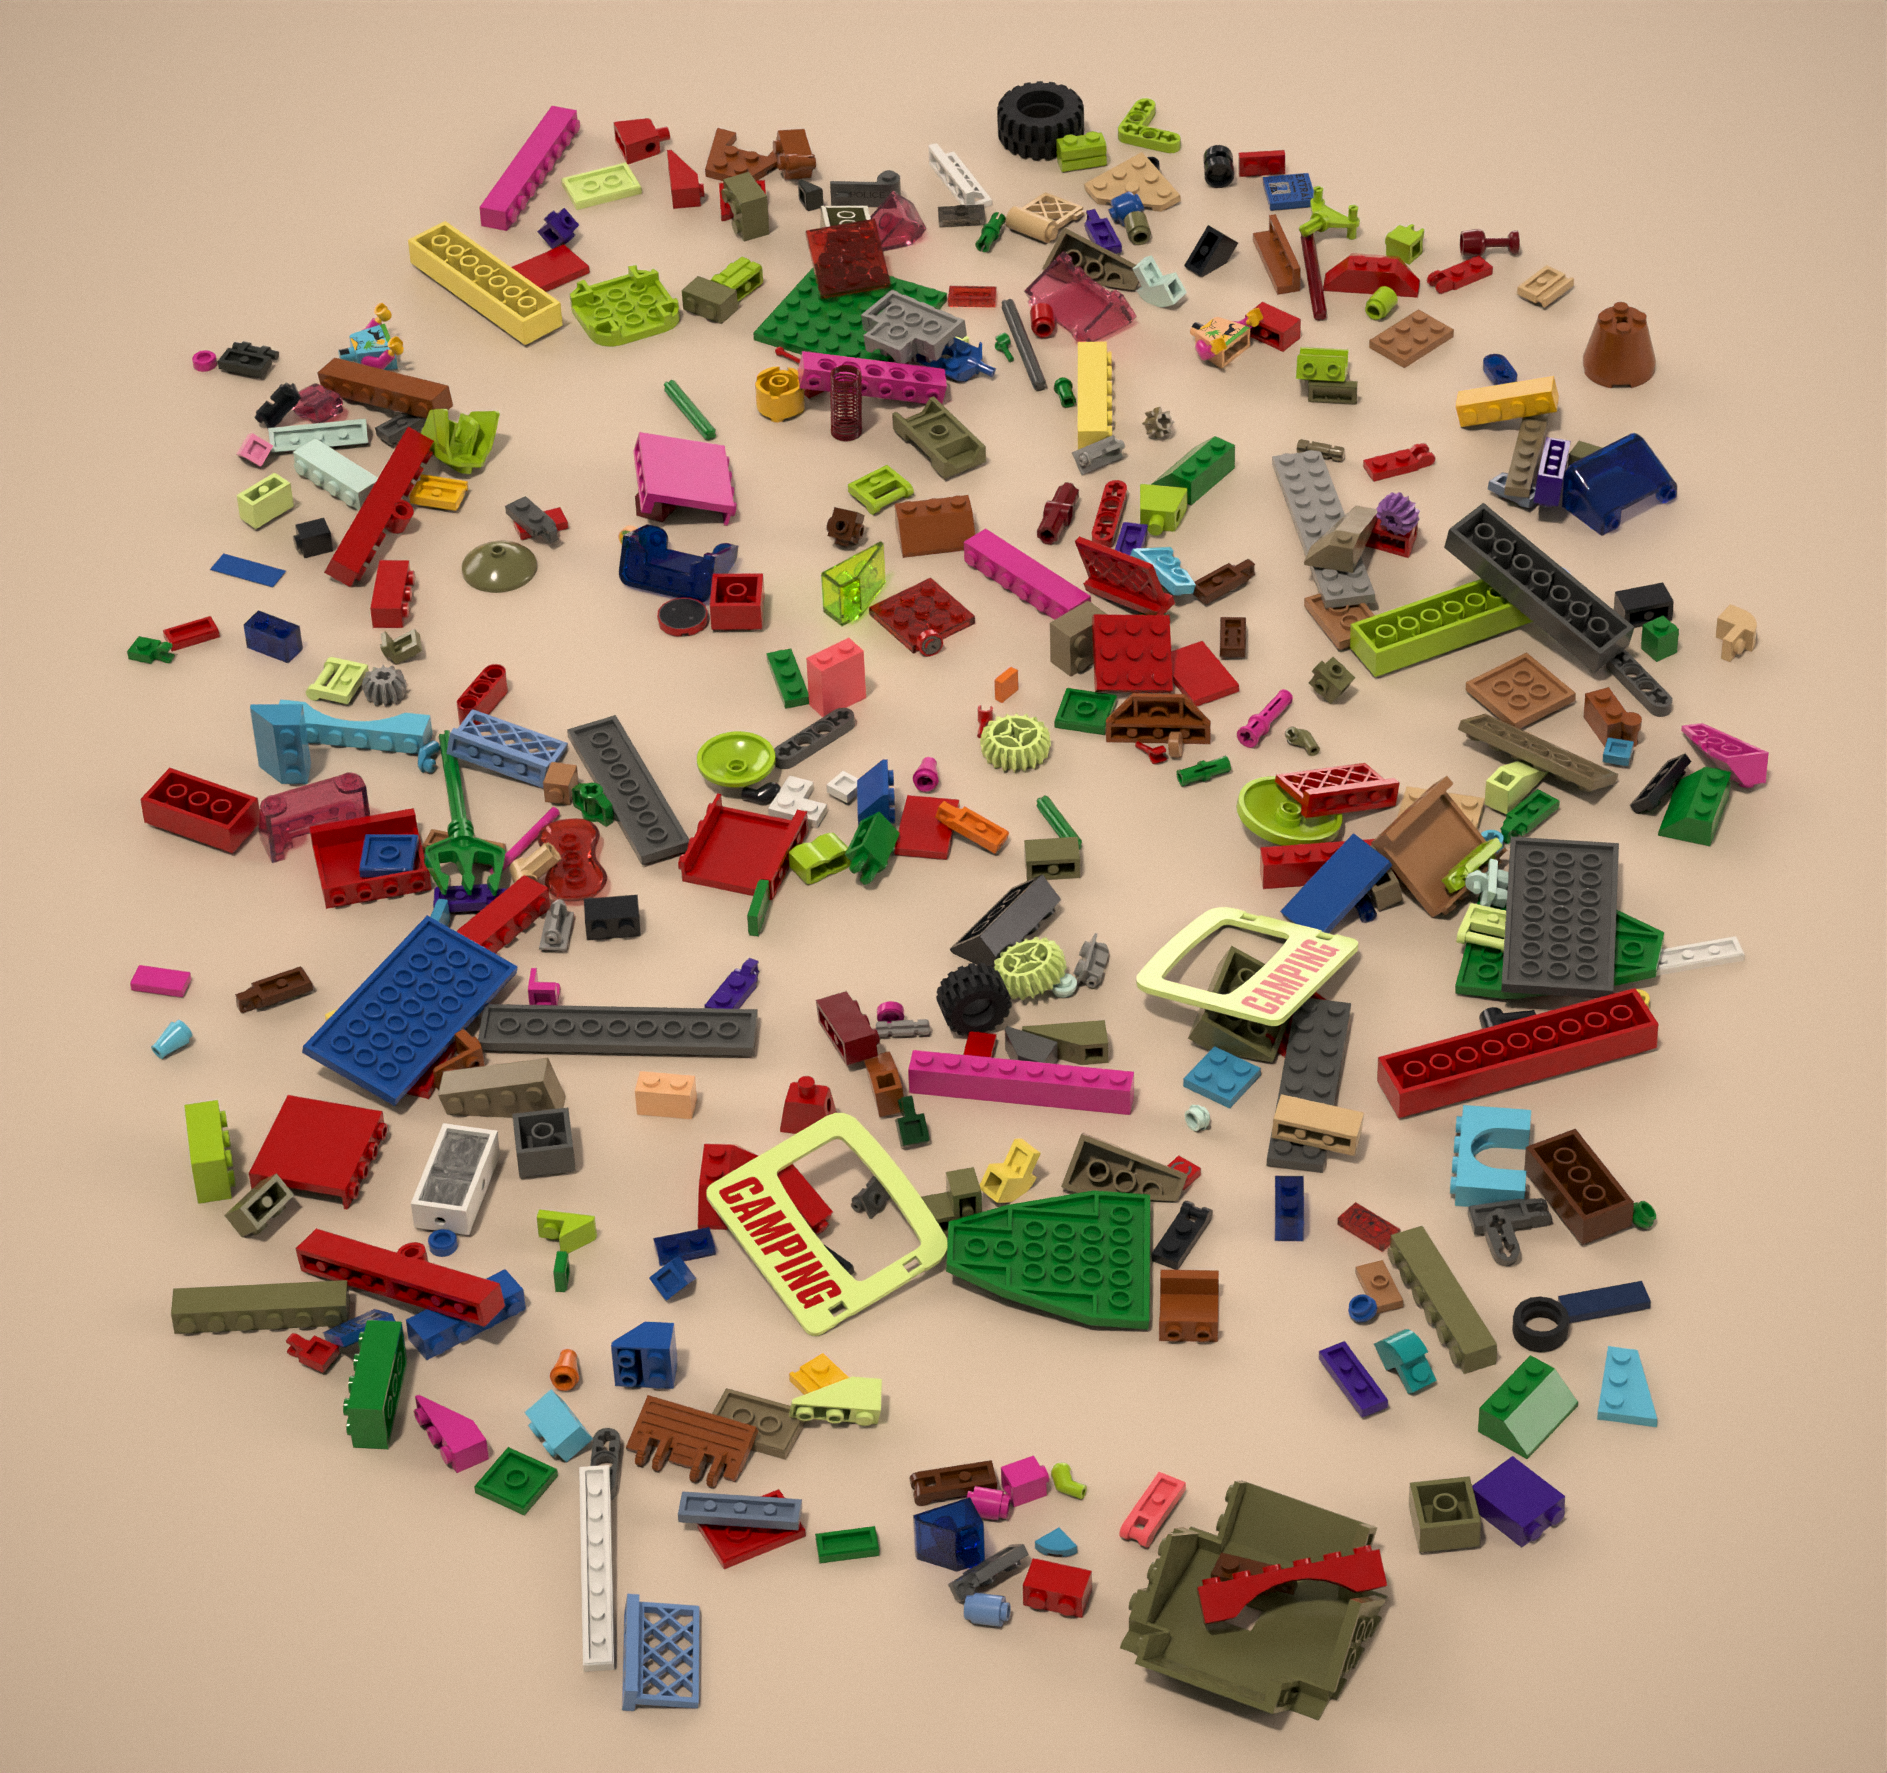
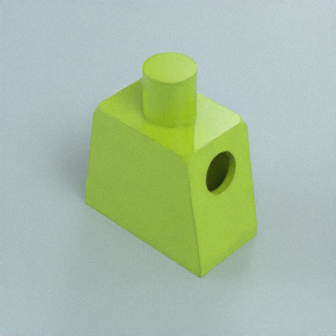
M1140 484V524L1148 525V532L1154 536L1160 535L1162 531H1175L1187 510V488Z

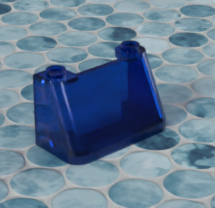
M1631 433L1574 462L1567 468L1564 474L1562 507L1603 536L1619 527L1622 510L1653 494L1656 495V499L1661 503H1666L1676 498L1677 483L1645 439L1637 433Z
M646 524L623 535L619 578L625 585L676 598H692L703 603L711 597L713 574L729 573L736 562L739 546L721 543L713 549L712 553H705L704 557L667 549L668 535L664 529Z

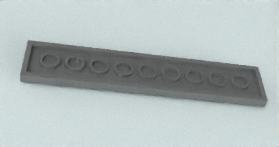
M487 1004L483 1008L478 1040L482 1050L753 1056L758 1010Z

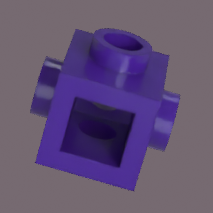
M563 208L557 213L554 210L544 218L546 223L537 232L553 249L562 242L568 243L575 236L573 232L579 224Z

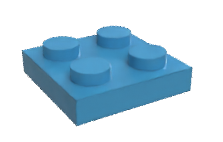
M1214 1046L1183 1078V1087L1230 1109L1261 1076V1068Z

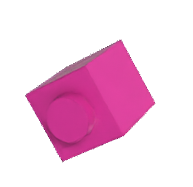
M1034 1455L1001 1467V1487L1005 1494L1011 1495L1010 1502L1013 1507L1047 1496L1046 1483L1049 1482V1475L1045 1466H1040Z

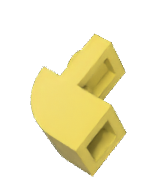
M1022 1138L1014 1139L1004 1163L988 1165L980 1183L981 1191L997 1203L1013 1202L1025 1194L1035 1182L1037 1177L1032 1172L1041 1153Z

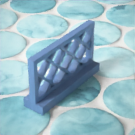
M472 709L458 729L453 728L450 732L446 754L543 788V781L551 762H558L567 750L568 743ZM473 720L482 722L484 724L475 725L473 723ZM497 730H505L509 733L499 734ZM490 731L492 735L482 736L480 732ZM527 738L532 741L523 742L521 739ZM514 740L515 743L506 745L504 741ZM545 747H552L557 750L547 751ZM536 748H538V750L540 751V752L530 753V752H529V749H536Z
M627 1594L624 1610L622 1710L635 1711L636 1704L698 1709L699 1606L639 1602V1594ZM644 1613H656L662 1619L652 1624L644 1617ZM679 1615L692 1616V1621L686 1626H682L674 1618ZM667 1623L677 1631L669 1638L659 1630ZM652 1634L662 1642L655 1648H651L644 1641ZM681 1637H684L692 1644L684 1651L674 1643ZM667 1647L677 1655L669 1662L659 1654ZM650 1659H653L661 1666L653 1673L643 1665ZM681 1661H684L692 1668L685 1675L674 1668ZM666 1672L676 1679L669 1686L659 1679ZM652 1683L661 1692L657 1695L643 1694V1688ZM683 1685L692 1693V1697H680L674 1690Z

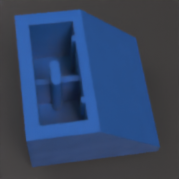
M888 759L881 760L857 780L858 825L861 820L879 811L890 823H895V807H890L895 805L894 788H889V786H894L893 770H888Z
M643 1322L611 1343L615 1386L656 1389L674 1388L678 1365L674 1323Z

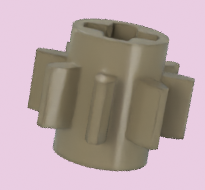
M1157 407L1153 411L1146 412L1147 418L1142 423L1147 430L1146 434L1155 433V438L1157 439L1163 437L1164 434L1171 433L1170 427L1174 421L1169 415L1170 411L1162 412V408Z

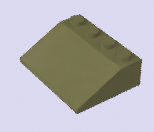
M1231 946L1219 962L1207 991L1221 995L1230 994L1255 975L1265 964ZM1200 1008L1188 1039L1208 1050L1215 1046L1234 1056L1272 1063L1291 1016L1281 1024L1279 1029L1280 1025L1268 1026ZM1267 1033L1275 1038L1274 1044L1265 1036Z

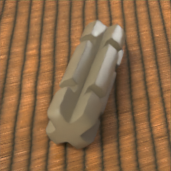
M1300 439L1297 443V453L1309 450L1320 451L1323 458L1329 459V457H1332V460L1342 461L1345 454V449L1340 446L1332 448L1330 444L1314 441L1309 443V440Z

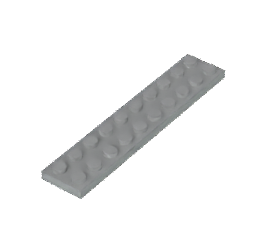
M1313 450L1272 456L1274 471L1306 556L1310 547L1345 516L1322 453ZM1361 557L1353 573L1310 566L1325 609L1375 602V592Z

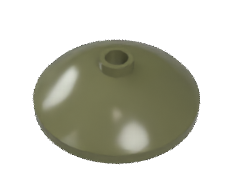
M506 540L481 544L470 551L462 562L464 580L473 588L490 593H502L518 589L526 585L534 577L537 570L536 557L530 549L519 543Z

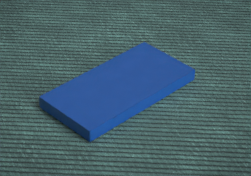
M1353 833L1280 912L1294 924L1322 930V932L1329 934L1391 868L1392 864Z

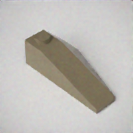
M1065 227L1042 268L1044 271L1065 281L1135 291L1139 285V281L1132 270L1136 264Z
M1362 506L1352 508L1310 547L1304 560V565L1353 573L1378 519L1376 516L1378 513L1377 509Z
M1082 1133L1061 1187L1075 1193L1094 1190L1150 1195V1200L1178 1201L1188 1174Z

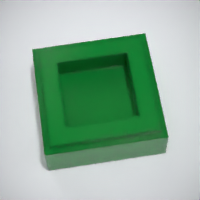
M557 1251L553 1270L555 1292H566L568 1287L570 1264L567 1251Z

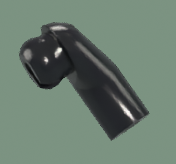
M769 782L758 789L744 787L741 798L760 804H767L774 800L781 787L775 782Z

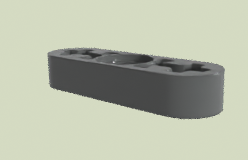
M603 1428L594 1434L590 1466H597L601 1462L613 1464L610 1467V1494L612 1501L617 1491L621 1441L618 1431L612 1428ZM605 1441H610L609 1451L604 1450Z

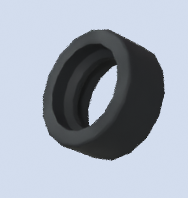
M1530 1297L1522 1301L1515 1308L1512 1331L1514 1339L1524 1348L1536 1352H1547L1559 1348L1566 1341L1569 1316L1567 1309L1560 1302L1548 1297ZM1543 1317L1554 1321L1558 1326L1549 1331H1536L1527 1327L1524 1322L1531 1318Z

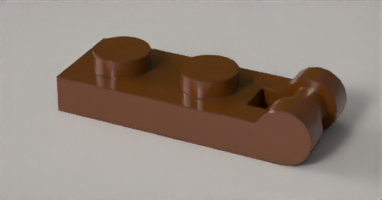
M992 1460L913 1473L909 1478L911 1488L915 1490L913 1492L914 1501L918 1506L928 1505L933 1500L965 1496L968 1494V1491L974 1492L975 1486L997 1490V1479Z

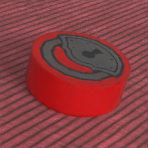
M926 630L918 636L916 646L923 655L933 656L941 650L943 639L937 631Z

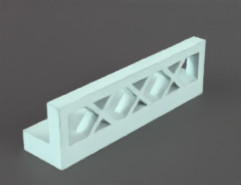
M366 419L268 428L269 441L273 445L271 453L295 451L313 439L319 440L328 447L368 444Z

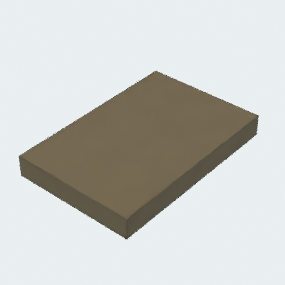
M728 1388L725 1389L712 1414L756 1426L758 1434L751 1450L785 1460L806 1421L789 1417L791 1407L789 1405Z

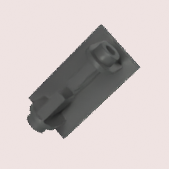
M875 1176L868 1181L866 1189L862 1188L857 1195L852 1197L851 1207L855 1211L866 1210L869 1219H872L891 1197Z

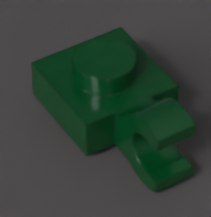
M912 1095L898 1099V1106L902 1117L895 1119L901 1147L929 1142L930 1137L924 1113L916 1114Z

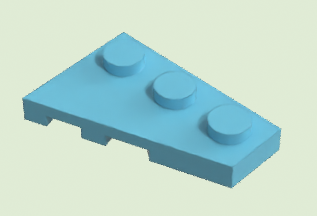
M1171 547L1132 549L1130 556L1153 564L1160 584L1167 589L1168 593L1174 596L1193 594L1196 584L1188 572L1180 568L1181 561L1179 558L1172 556L1174 551Z
M1608 1346L1598 1407V1420L1657 1427V1416L1638 1350Z

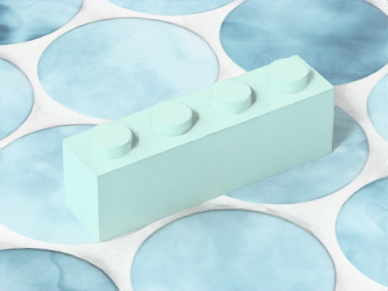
M313 439L293 452L294 468L299 475H303L315 485L322 487L331 495L336 496L348 506H352L358 511L378 479L375 475L317 439Z

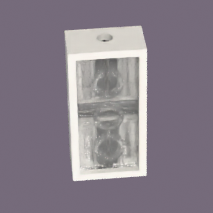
M443 1123L411 1202L414 1227L430 1230L447 1229L458 1234H470L500 1157L498 1131Z

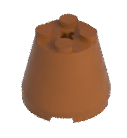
M1616 302L1614 306L1606 308L1598 314L1583 354L1584 373L1591 381L1607 388H1612L1613 385H1629L1631 388H1634L1652 378L1655 372L1656 358L1646 320L1647 315L1644 312L1629 307L1625 302Z

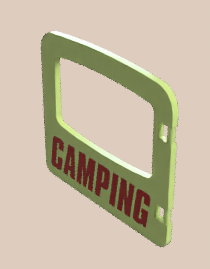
M1218 907L1206 911L1163 946L1136 977V984L1139 990L1150 995L1268 1026H1278L1283 1024L1358 951V941L1350 937L1322 932V930L1263 915L1249 914L1246 911L1235 908ZM1223 925H1233L1287 939L1281 949L1255 975L1230 994L1221 995L1164 980L1170 970L1191 949Z
M834 1113L822 1118L715 1181L707 1189L708 1202L805 1332L811 1336L822 1335L837 1326L839 1322L855 1315L890 1294L922 1272L933 1268L944 1259L947 1253V1238L918 1192L874 1137L856 1118L846 1113ZM835 1139L842 1140L874 1174L899 1207L921 1243L914 1251L863 1281L855 1280L827 1250L799 1213L777 1177L781 1170ZM916 1259L920 1266L908 1272L904 1265ZM842 1303L846 1310L833 1317L830 1310Z

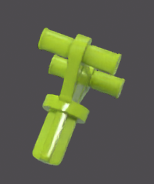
M1315 186L1313 188V198L1310 201L1311 220L1299 227L1301 235L1307 237L1316 231L1324 232L1328 228H1347L1346 237L1350 240L1356 239V231L1360 225V219L1357 217L1358 206L1349 205L1347 217L1326 206L1323 199V187Z

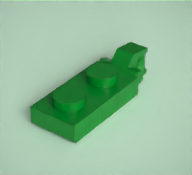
M1537 789L1506 814V819L1500 828L1504 839L1503 842L1509 844L1511 837H1517L1518 834L1524 836L1559 808L1560 801Z

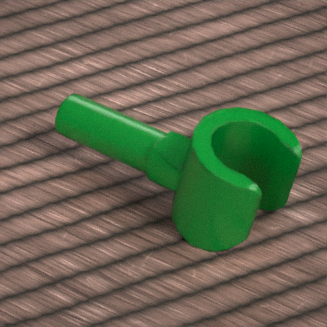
M1007 333L996 336L995 349L997 351L1001 350L1008 361L1013 362L1014 358L1007 347L1011 345L1010 337Z

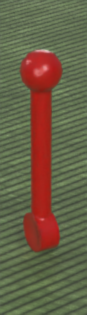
M782 347L775 349L777 356L783 355L798 364L800 363L799 358L785 352Z

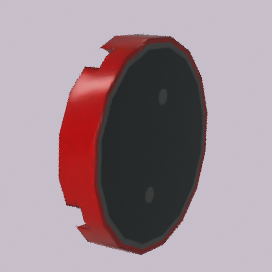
M676 598L669 600L659 608L657 619L660 629L665 633L677 637L688 633V636L702 631L707 625L708 611L706 606L699 600Z

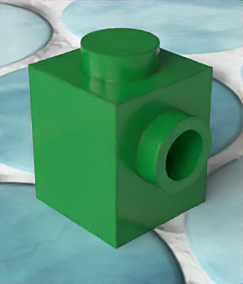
M1664 616L1643 624L1641 649L1656 662L1676 654L1679 629Z

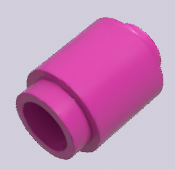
M975 1486L974 1492L968 1491L965 1509H969L970 1516L996 1521H999V1518L1007 1519L1011 1495L1004 1494V1491Z

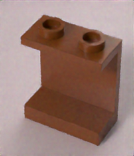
M1161 1269L1159 1341L1218 1342L1219 1270Z

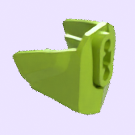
M433 409L428 413L421 434L434 441L429 450L433 451V455L457 472L471 474L473 467L481 468L484 466L485 459L492 450L500 412L472 411L469 415L461 413L457 423L449 420L447 409Z

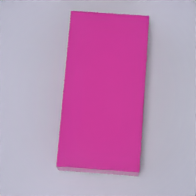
M139 965L130 982V986L133 991L183 997L191 981V973Z

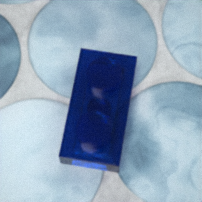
M709 1227L653 1238L659 1266L666 1265L677 1256H680L683 1261H689L716 1255Z

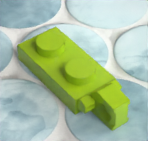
M1497 837L1478 845L1441 880L1449 890V893L1464 887L1468 874L1480 870L1479 866L1486 865L1490 859L1496 858L1495 852L1502 847Z

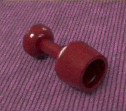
M1481 229L1466 230L1460 233L1461 255L1483 256L1486 248L1507 247L1510 253H1519L1520 239L1518 230L1511 231L1507 238H1486L1484 231Z

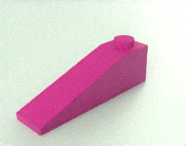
M1704 723L1682 726L1681 731L1720 770L1730 771L1731 780L1738 782L1739 786L1752 788L1754 784L1766 783L1769 752Z

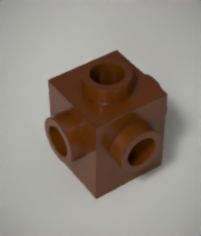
M834 507L833 515L827 522V536L835 539L834 544L849 547V543L858 544L859 539L864 534L863 521L865 515Z

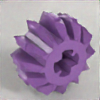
M1391 492L1378 504L1376 516L1381 520L1380 525H1385L1387 531L1392 530L1397 536L1398 534L1405 535L1417 525L1420 520L1418 516L1420 511L1415 508L1416 503L1409 500V496L1404 497L1401 492L1397 494Z

